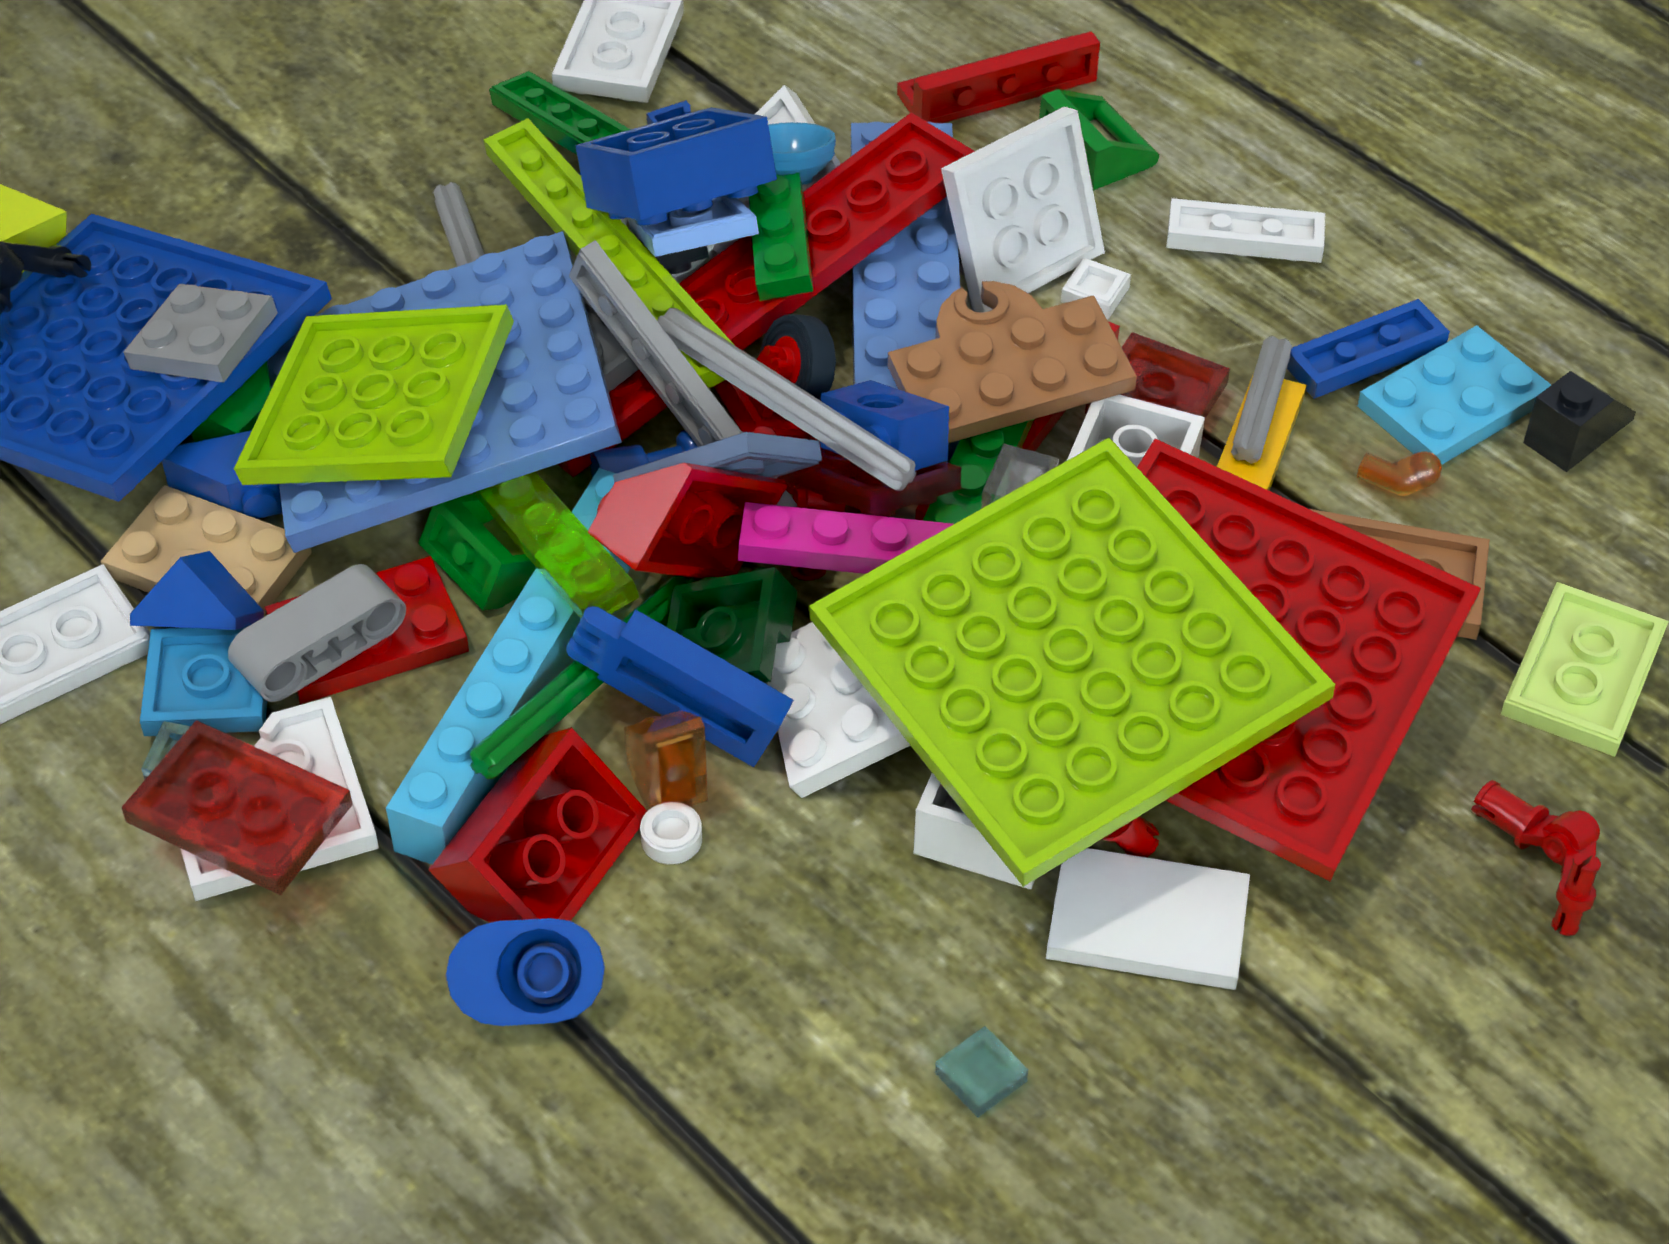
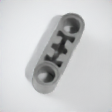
M364 564L354 565L243 629L231 642L228 649V659L265 700L270 702L280 701L394 633L405 618L406 605L370 567Z

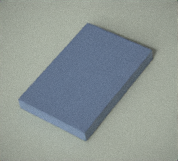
M743 432L614 474L613 477L615 483L680 463H690L775 478L817 465L819 461H822L820 443L817 440Z

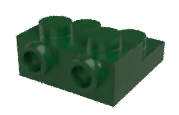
M759 567L751 569L746 573L724 577H704L696 582L673 586L667 628L764 683L771 682L776 646L778 643L790 642L797 590L775 567Z

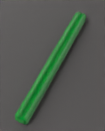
M674 575L635 609L667 627L673 586L696 582L694 578L688 579L686 576ZM635 609L630 614H628L622 621L627 623L631 618L632 614L634 613ZM575 660L470 751L473 761L470 764L472 770L476 774L481 773L487 779L496 778L604 683L597 678L599 673Z

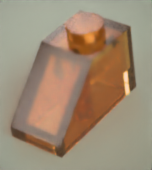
M680 710L663 716L648 717L639 723L624 727L627 766L647 811L664 802H679L693 806L708 801L705 726L701 717Z

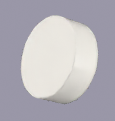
M664 802L652 807L645 813L640 823L642 848L651 859L663 864H679L691 859L699 851L702 844V823L698 813L690 806L679 802Z

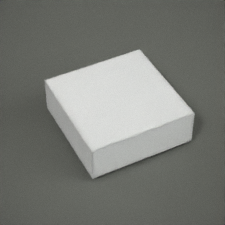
M1083 258L1062 288L1061 303L1094 295L1106 319H1109L1130 287L1131 274Z

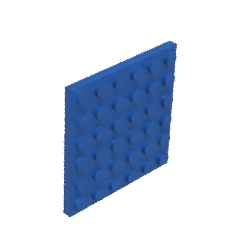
M95 214L89 215L56 244L70 249L72 254L87 256L91 261V271H84L88 275L84 278H78L73 275L56 278L48 274L24 271L21 280L11 287L10 301L13 305L12 309L9 312H2L0 316V460L119 502L164 458L169 456L201 423L207 420L269 358L275 355L300 330L306 316H315L332 299L327 283ZM178 284L270 295L273 298L278 312L224 383L130 369L123 353L124 350Z

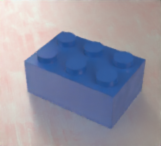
M710 107L575 145L587 208L606 212L610 219L632 218L635 219L636 225L641 226L664 222L668 219L667 212L681 209L684 212L708 209L713 206L712 199L724 195L728 198H743L758 193V185L777 180L767 116Z

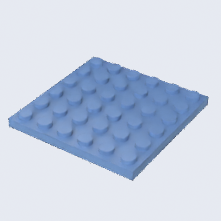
M562 231L549 236L535 237L526 244L499 253L482 255L473 262L449 270L432 272L425 278L396 288L382 289L372 296L346 305H334L324 312L315 315L507 305L514 323L452 477L279 484L285 537L294 553L622 442L582 293L569 278L574 262ZM298 332L275 355L268 359L272 387Z

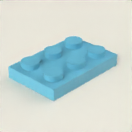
M1475 326L1360 391L1357 407L1430 469L1434 470L1532 412L1536 397L1550 387L1551 384L1479 326Z

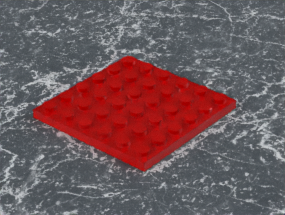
M1154 439L1137 468L1335 683L1334 695L1331 700L1165 801L1331 882L1472 610L1481 588L1169 444Z

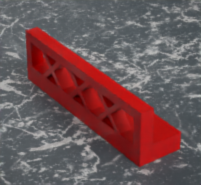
M1092 31L1061 38L898 82L897 95L909 113L912 112L926 122L946 123L1037 98L1056 89L1066 90L1097 81L1101 42Z

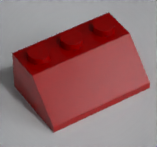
M680 463L615 482L611 490L600 501L597 515L587 533L635 571L696 578L735 575L744 563V561H738V549L745 502L777 505L788 485L777 478L690 463Z
M572 727L544 735L510 765L428 870L470 914L489 923L545 918L571 921L639 830L641 820L647 810Z

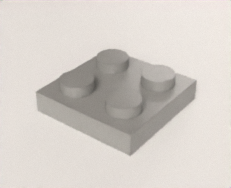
M178 284L123 353L130 369L224 383L278 312L270 295Z

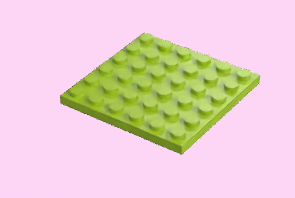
M1110 437L809 605L810 620L1023 887L1331 700L1335 689V683Z

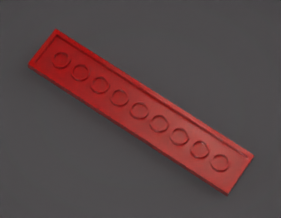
M911 112L806 189L803 195L813 282L812 292L760 301L755 282L752 236L740 238L679 284L731 342L739 349L744 350L764 335L776 319L793 313L947 197L941 168L975 151ZM640 370L609 392L621 441L668 407ZM617 444L612 445V446H609V447H606V448H603V449L613 448V447H615ZM589 453L557 465L574 478L590 466L592 462Z

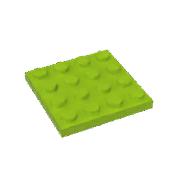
M490 305L306 316L234 467L241 484L260 485L452 477L514 323L508 306Z

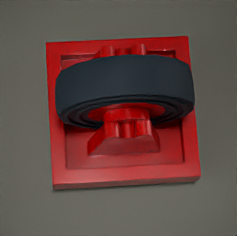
M787 314L776 319L765 334L760 354L756 360L821 401V393L828 392L831 389L836 365L834 341L827 326L818 318L806 315ZM725 380L714 386L742 433H753L755 428L766 426L773 429L776 436L817 440L729 381Z

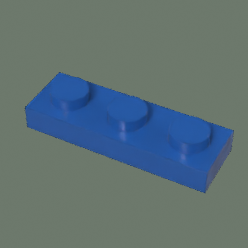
M1419 299L1292 347L1287 369L1299 383L1306 385V391L1315 399L1424 356L1447 343L1450 331Z

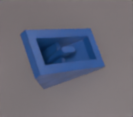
M210 551L180 557L130 613V626L237 630L248 627L264 617V610Z

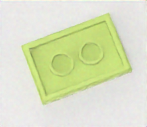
M1556 582L1504 701L1500 715L1615 757L1669 621Z

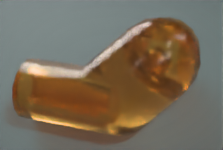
M1426 451L1416 452L1393 463L1367 453L1361 461L1357 478L1397 495L1408 496L1437 482L1441 476L1442 464L1436 455Z

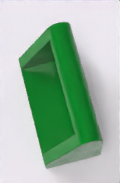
M1061 89L1041 95L1039 119L1064 106L1078 110L1093 191L1149 169L1158 162L1159 153L1102 96ZM1097 119L1118 141L1107 140L1090 121Z
M500 492L468 494L433 506L418 542L483 611L502 608L517 599L551 545ZM495 518L530 554L512 555L483 525Z

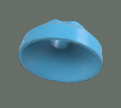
M797 122L768 124L776 175L799 172L802 185L809 184L813 181L812 177L823 170L835 155V133L824 126Z

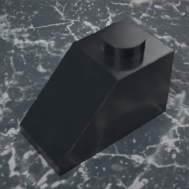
M1569 371L1536 397L1523 443L1565 472H1568L1634 420L1636 412L1593 383Z

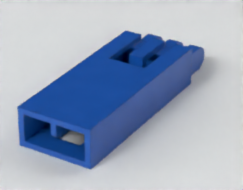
M588 607L584 611L573 636L566 646L567 654L572 659L599 673L597 677L599 680L752 767H755L773 739L794 701L792 698L636 609L629 621L625 623L599 607Z

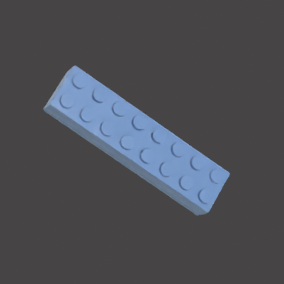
M928 122L953 137L952 123ZM851 123L850 157L896 123ZM947 197L852 267L853 385L872 380L898 389L887 366L888 352L935 339L936 320L940 307L954 291L960 288L958 243ZM959 441L948 443V460H951Z

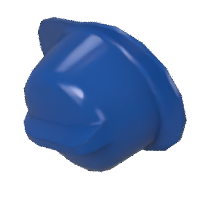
M553 918L496 921L477 926L459 939L449 955L446 979L450 996L464 1014L482 1024L497 1026L548 1024L576 1018L593 1004L603 985L605 965L600 946L587 930L572 921Z

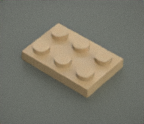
M164 485L101 560V565L105 566L114 580L149 593L180 557L210 551L264 610L265 614L264 606L273 604L312 552L311 548L294 553L285 537V529Z

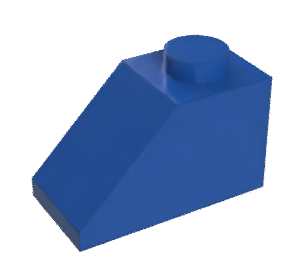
M251 431L178 445L169 456L162 460L167 484L171 488L256 519L282 514L279 484L242 485L234 470Z

